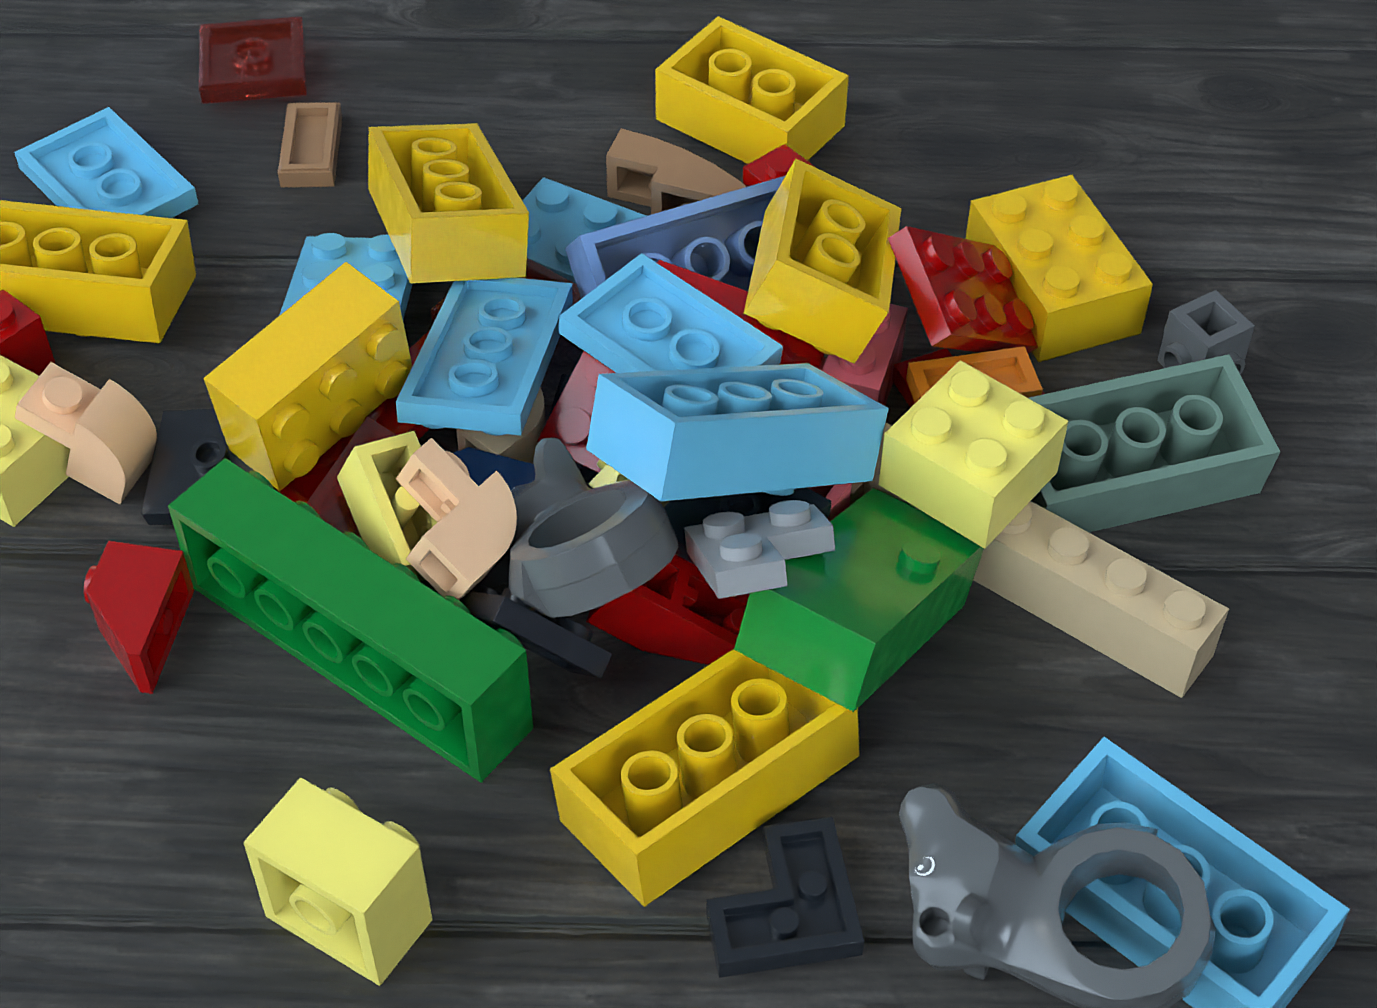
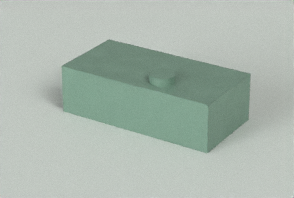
M1230 354L1029 397L1030 400L1068 420L1058 472L1031 501L1087 532L1258 494L1261 492L1280 454V450Z

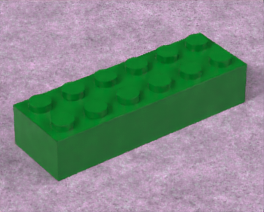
M224 458L168 505L180 550L184 552L193 588L480 783L533 730L527 655L523 645L514 635L504 629L494 630L472 616L467 607L458 599L449 595L442 597L422 584L417 576L406 566L400 563L392 565L373 553L367 544L356 534L348 531L345 533L340 532L323 521L319 514L303 501L293 502L276 491L260 473L256 471L246 472Z

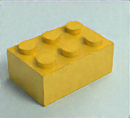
M719 16L655 69L656 120L747 164L783 144L789 146L808 161L845 126L849 75Z
M795 159L765 210L744 314L757 319L767 328L781 330L812 344L822 353L836 355L855 364L889 312L895 255L888 237L899 231L901 208Z
M1073 175L971 200L965 239L996 245L1009 260L1012 267L1011 283L1018 299L1025 303L1034 320V328L1031 331L1038 348L1031 352L1038 362L1141 334L1153 283Z
M344 262L205 376L204 381L228 449L254 471L263 475L278 491H281L296 477H302L310 472L318 462L319 457L342 437L345 438L355 433L362 425L365 417L386 399L399 395L412 369L399 301L349 263Z

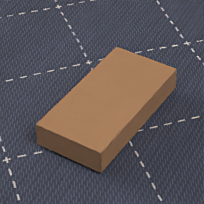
M340 103L287 104L278 167L280 187H334L342 124Z

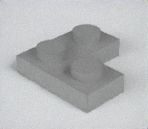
M798 500L779 502L770 506L767 513L743 516L735 512L716 513L707 516L703 520V524L684 527L687 553L719 599L787 586L786 559L835 551L833 524L814 504L809 505L807 502Z

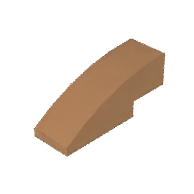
M622 128L606 155L607 197L651 207V215L747 187L720 167L686 149Z

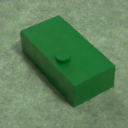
M872 488L830 521L833 524L835 551L786 559L787 586L749 594L734 650L853 712L965 605L984 550L983 547L923 511L875 488Z

